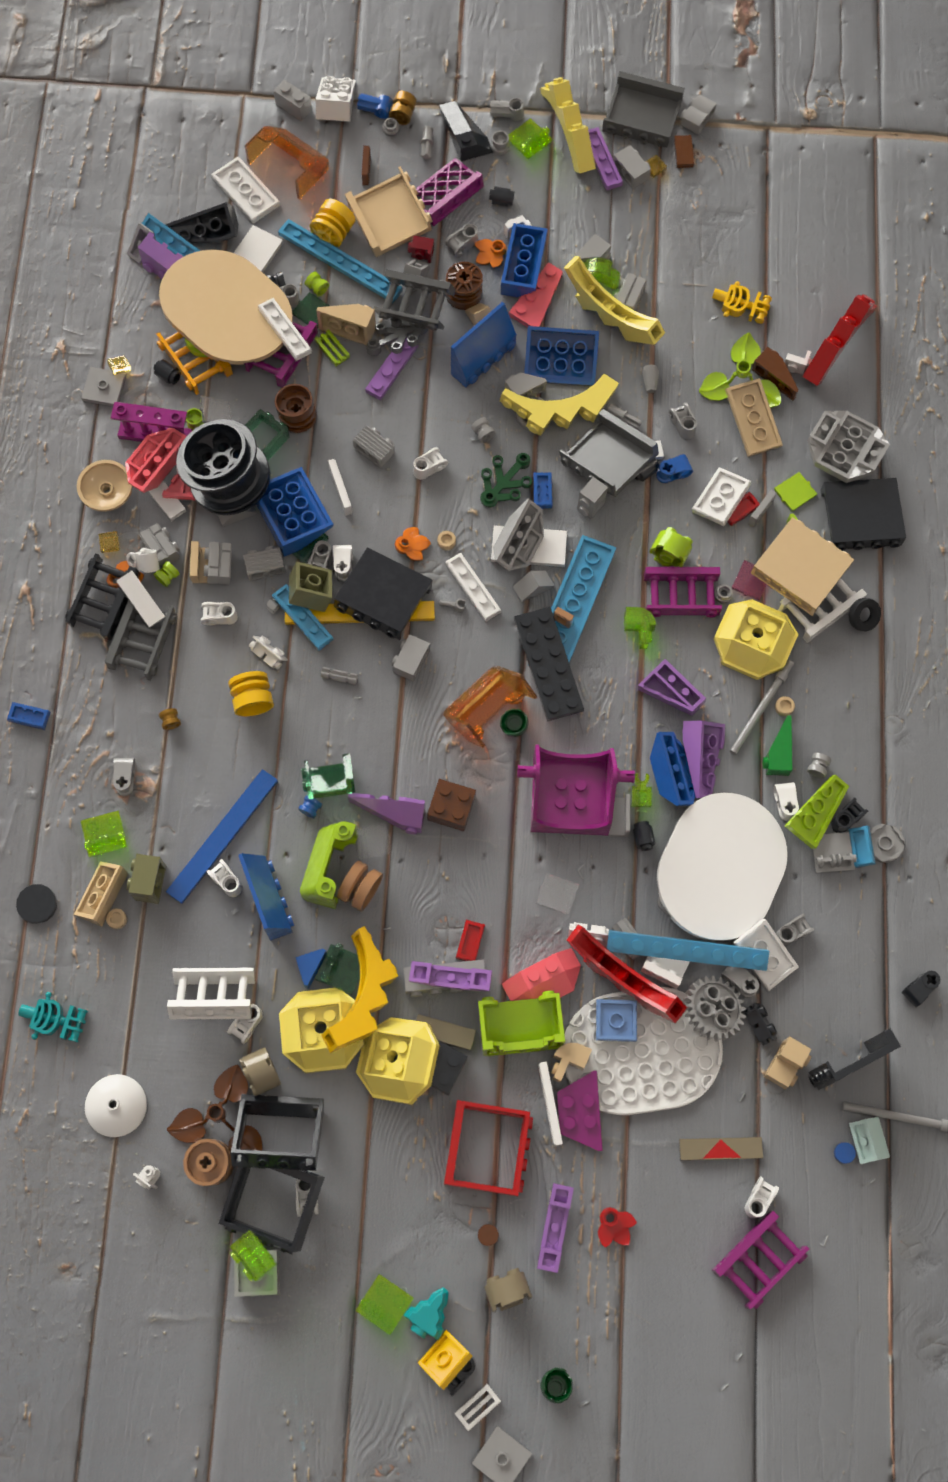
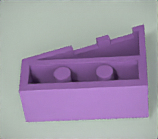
M149 232L138 246L143 268L163 279L167 270L183 256L179 253L176 255L167 249L168 245L165 242L160 244L153 238L154 234Z
M666 659L638 685L639 691L691 716L706 702V698Z

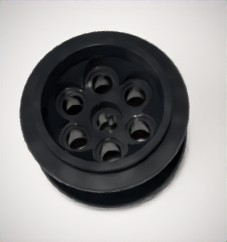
M217 419L206 422L187 435L177 452L176 468L181 480L190 487L194 499L211 513L235 515L253 507L268 489L271 478L268 459L257 446L252 431L241 422L231 419Z

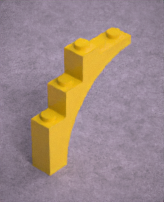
M365 926L357 929L351 936L360 964V982L353 1006L345 1018L329 1027L321 1035L330 1053L367 1038L378 1029L376 1020L371 1016V1013L382 1009L388 1003L387 995L381 987L391 984L398 977L397 969L391 960H382L381 953L376 949L372 936Z

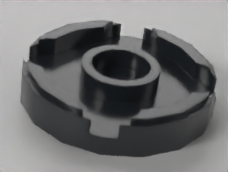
M33 884L26 887L17 898L16 908L18 914L25 921L32 924L48 921L57 909L55 894L49 887L42 884Z

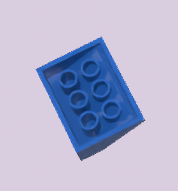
M501 302L451 346V375L465 388L470 384H474L482 373L488 372L493 363L499 362L507 351H511L516 346V332L505 303Z
M528 326L524 373L545 378L548 383L594 385L599 331Z
M302 467L271 479L264 496L256 503L284 557L303 549L334 526Z
M238 854L262 925L270 941L293 933L291 927L294 926L291 914L287 916L285 908H288L285 897L280 898L278 890H281L278 878L274 879L272 872H275L272 861H267L266 856Z

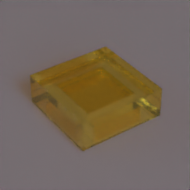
M657 154L646 161L650 165V176L652 178H655L667 169V165Z
M124 355L107 359L108 366L113 375L131 371L130 364Z
M117 531L99 534L101 553L120 550Z

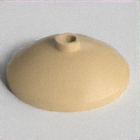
M100 460L91 463L81 472L77 480V492L81 501L87 507L102 512L115 510L122 506L129 499L133 486L128 484L126 468L112 460Z

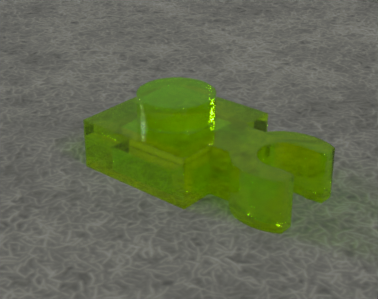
M636 773L634 782L637 786H632L631 807L651 808L652 787H646L649 781V774H646L645 780L641 781L638 778V773Z

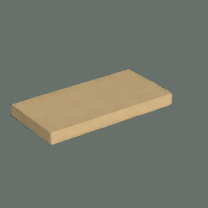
M760 378L726 388L725 392L747 456L750 457L782 447L783 444Z

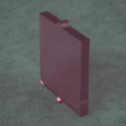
M744 560L732 589L743 593L744 596L748 595L760 601L767 584L751 574L755 564Z

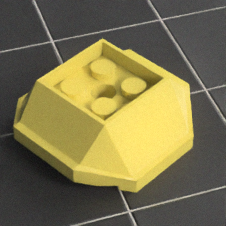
M751 599L729 604L715 634L714 642L722 665L759 680L784 668L798 633L787 614ZM752 633H758L761 637L756 638Z
M338 987L298 992L279 1012L282 1054L305 1073L346 1069L364 1046V1040L362 1039L330 1053L321 1036L323 1033H317L316 1027L319 1024H325L328 1029L340 1022L352 1008L355 1000Z
M390 1017L377 1025L378 1029L371 1036L364 1038V1046L361 1048L356 1074L373 1098L412 1105L418 1097L431 1087L440 1045L430 1024ZM398 1054V1058H397V1060L394 1062V1058H395V1056Z

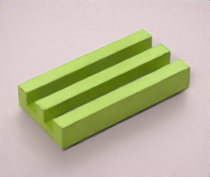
M329 329L325 334L322 333L319 338H315V343L335 367L350 358V354ZM328 337L330 338V340L334 343V345L339 349V351H340L344 356H342V355L338 352V350H337V349L333 346V344L329 341ZM322 341H324L329 346V348L339 358V360L335 359V357L325 347Z

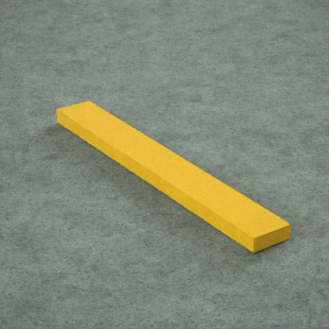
M421 601L409 621H435L434 601ZM329 604L325 612L309 609L321 624L364 623L356 621L346 613H340L334 608V604ZM285 612V625H294L293 620Z

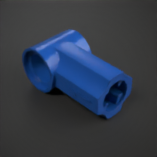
M360 94L357 109L373 112L377 117L386 119L389 116L393 100L387 95H380L378 98Z

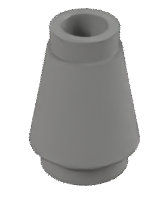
M646 365L642 371L646 392H657L658 367L656 365Z

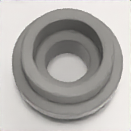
M388 118L384 121L382 125L384 133L394 135L399 131V123L396 119Z
M722 584L715 589L714 596L719 602L726 603L732 599L733 590L730 586ZM724 592L727 596H722L720 593Z

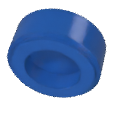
M843 1142L834 1148V1157L842 1164L852 1162L856 1156L855 1148L850 1143Z

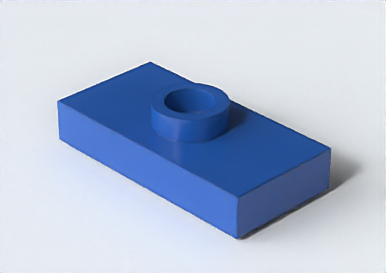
M533 473L534 503L542 509H552V473Z
M12 702L7 721L45 730L51 712Z

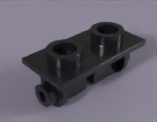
M754 1003L755 1008L753 1009L752 1005L747 1007L744 1014L751 1026L759 1024L760 1027L753 1031L759 1043L762 1042L764 1046L770 1043L769 1038L772 1041L777 1039V1030L773 1023L768 1022L766 1018L768 1013L765 1007L759 1003Z

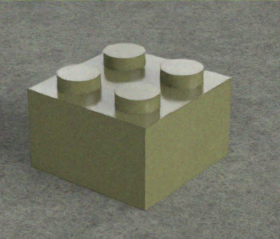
M296 561L289 575V604L325 612L332 599V570Z
M136 854V859H133L131 863V871L133 873L132 878L128 879L127 890H129V894L135 901L159 904L166 865L161 857Z

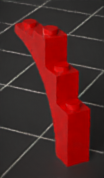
M864 294L854 298L847 312L838 320L829 337L824 339L802 377L816 386L822 383L850 339L878 307L874 304V300Z
M578 924L566 941L584 958L583 961L593 972L609 979L618 990L634 997L644 1009L676 1024L688 1008L676 995L646 979L617 958L583 926Z

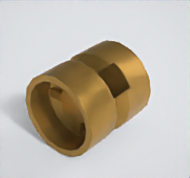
M407 91L397 92L389 117L396 119L399 125L409 124L417 103L415 96Z

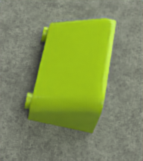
M342 821L322 827L319 830L300 887L301 897L305 901L336 910L338 898L334 897L336 885L332 879L326 877L334 849L344 852L347 845H356L358 839L356 824Z
M544 991L536 999L498 1002V1000H494V997H484L482 1001H478L483 1056L556 1050L565 1044L559 993Z

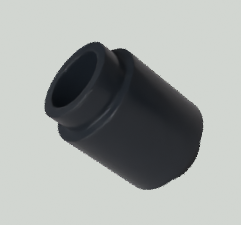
M494 186V190L490 189L489 200H492V204L512 206L515 191Z
M162 359L154 365V374L168 384L172 383L174 385L179 381L181 372L168 361Z
M656 458L635 477L637 481L643 482L657 472L659 463Z
M649 821L635 823L633 833L636 847L641 849V851L653 849L652 846L656 842Z

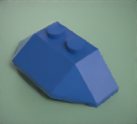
M658 732L650 755V762L659 794L676 806L693 805L695 792L685 748L676 738L674 732Z

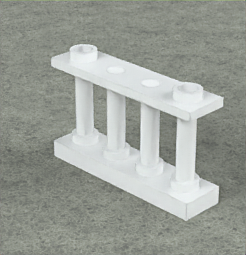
M840 578L836 585L845 593L847 600L844 603L839 602L829 593L826 599L833 606V611L829 614L828 612L825 613L819 606L815 612L819 617V622L816 624L810 623L794 603L786 597L780 601L781 605L778 611L782 612L786 608L790 610L805 627L806 632L802 638L808 643L848 613L852 604L860 598H865L867 593L863 589L857 593L852 591Z
M173 968L174 984L178 985L176 1000H168L169 1020L251 1019L250 999L246 1000L247 984H255L254 968ZM187 984H199L197 1000H185ZM207 984H219L217 1000H205ZM227 984H239L237 1000H225Z

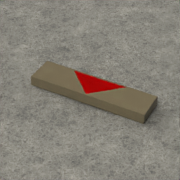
M762 1137L679 1139L680 1161L763 1158Z

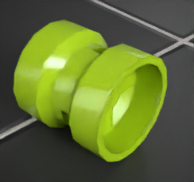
M316 271L309 274L305 280V285L309 289H313V293L318 297L325 294L329 288V283L325 279H321V275Z
M197 408L187 411L186 423L188 429L194 430L205 423L202 412Z
M166 561L162 568L153 575L163 586L167 587L171 580L177 578L180 573L170 562Z

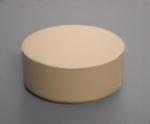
M450 531L441 532L437 539L438 546L443 550H451L456 544L455 535Z
M786 696L779 698L775 704V710L781 716L791 715L795 709L794 701Z
M112 909L106 916V922L113 929H121L127 923V915L121 909Z

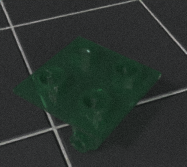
M336 943V945L331 944L315 980L352 995L360 977L358 955L343 949L344 946L340 943Z

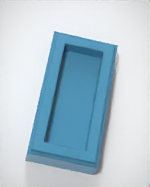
M870 826L849 829L852 853L856 855L857 859L854 862V866L859 868L876 864Z

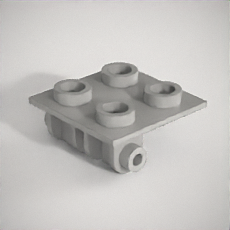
M849 832L824 834L817 848L813 849L816 873L855 870L854 862L857 859L856 855L852 853Z

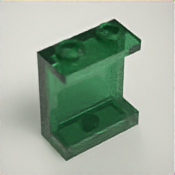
M350 753L342 754L343 763L310 768L308 760L304 761L305 768H301L302 778L306 780H303L302 784L304 792H308L309 799L355 793Z

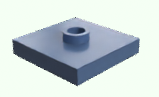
M596 999V1041L637 1042V1000Z

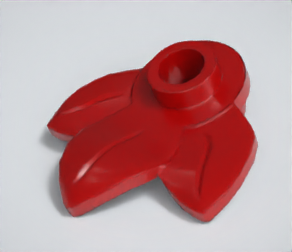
M613 1207L605 1208L600 1214L601 1225L598 1229V1238L604 1247L609 1246L613 1240L618 1244L627 1246L630 1243V1231L628 1228L635 1226L637 1222L629 1212H618ZM608 1214L613 1215L614 1220L612 1222L606 1220Z

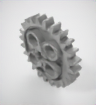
M707 976L698 979L689 986L690 989L685 992L687 997L683 999L684 1002L688 1003L686 1004L688 1013L685 1015V1017L691 1018L688 1024H695L694 1031L701 1030V1037L707 1034V1040L714 1037L716 1042L720 1039L724 1041L733 1037L740 1031V1027L744 1025L742 1020L746 1018L742 1014L746 1008L741 1007L744 1000L738 999L741 993L734 992L735 986L728 987L729 981L722 983V977L717 980L715 976H711L709 979Z

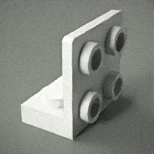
M647 956L640 972L677 989L690 961Z

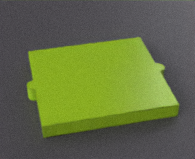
M800 472L774 488V491L781 498V502H784L792 512L817 496V492L810 485V481H807Z

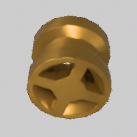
M176 708L165 709L159 713V718L163 721L162 728L164 730L175 729L181 725L180 719L177 718L178 711Z

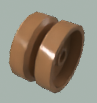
M358 860L344 878L338 890L337 898L345 903L352 900V907L362 912L379 888L383 874L375 869L368 872V865Z
M202 1139L193 1143L186 1151L183 1160L184 1171L187 1177L193 1183L201 1186H214L225 1182L234 1169V1166L231 1165V1148L226 1143L216 1139Z

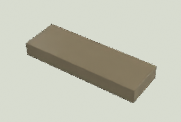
M418 1014L416 1021L430 1024L438 1041L471 1051L476 1030Z

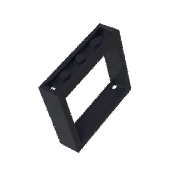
M242 1094L231 1148V1165L241 1168L316 1171L324 1116V1099ZM247 1115L316 1118L311 1153L241 1150Z
M237 1167L219 1224L226 1226L225 1229L229 1232L236 1233L239 1231L244 1233V1238L250 1240L260 1239L262 1240L261 1244L265 1246H278L283 1253L292 1255L294 1252H300L325 1177L310 1171L272 1169L311 1184L294 1239L291 1241L234 1219L251 1167Z

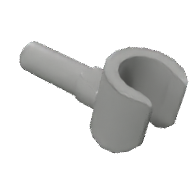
M462 598L456 602L439 601V605L454 607L457 612L464 610V607H459L458 604L466 603Z
M270 599L267 602V610L275 614L280 605L274 599Z

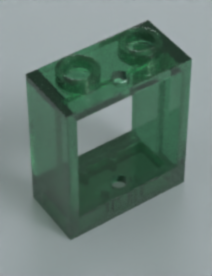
M259 409L245 425L253 431L264 421L279 432L262 450L269 460L290 438L287 425L275 420L270 412H264L262 409Z

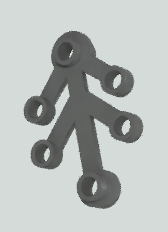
M392 318L391 325L394 328L386 327L384 323H378L375 325L376 333L379 335L390 334V336L379 341L376 339L369 340L366 345L367 353L371 356H376L381 353L382 346L397 340L391 347L394 354H399L403 351L402 347L406 338L408 345L415 347L418 345L420 335L427 333L428 328L424 325Z

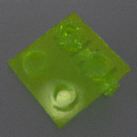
M531 118L508 134L509 142L527 159L553 141L549 136L550 129L548 127L541 128Z
M119 810L81 820L85 839L84 846L89 857L127 847Z
M379 1274L355 1311L391 1335L414 1298Z

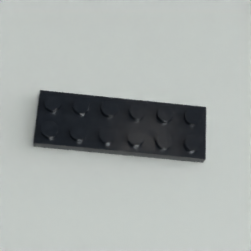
M551 607L514 616L547 722L584 712Z

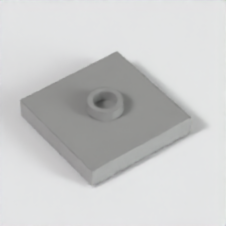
M90 367L81 397L82 401L113 407L114 402H119L126 374Z
M496 1426L472 1461V1464L494 1482H514L532 1453L499 1426Z

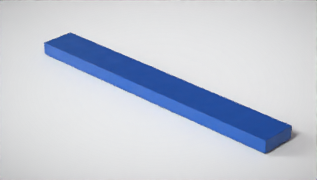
M263 769L259 772L166 890L168 895L179 903H184L206 875V871L213 866L278 783L275 777Z

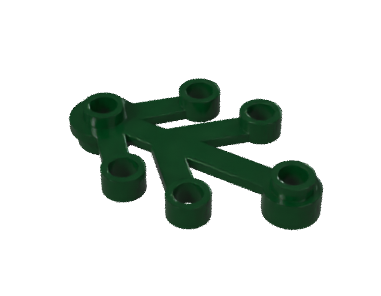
M526 453L518 454L516 463L504 477L502 456L496 455L493 457L492 464L495 467L497 482L493 489L490 481L492 478L491 469L484 468L481 471L485 491L482 492L480 501L485 507H494L498 501L512 500L516 502L521 497V492L518 489H512L510 493L499 494L502 489L521 487L528 489L531 487L532 479L529 476H524L521 480L510 481L520 469L529 467L530 456ZM484 473H489L490 475H489V476H484L483 474H484ZM525 480H527V481H529L530 483H529V484H524L523 482H524ZM516 493L518 496L513 497L512 494ZM491 496L493 498L489 500L486 497Z

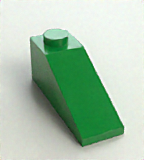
M791 715L786 717L766 757H763L762 765L763 769H766V775L789 776L792 772Z

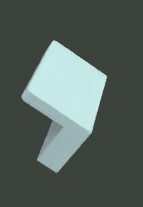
M879 1117L849 1123L860 1164L890 1158Z

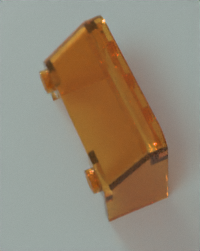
M265 126L245 145L247 163L249 165L271 143H274L299 161L300 167L305 171L295 180L298 199H301L329 169V160L326 156L284 128Z
M494 666L444 711L443 715L470 743L483 748L486 746L481 740L484 734V729L482 728L484 724L507 703L519 704L525 696L536 699L537 695L522 674L500 666Z

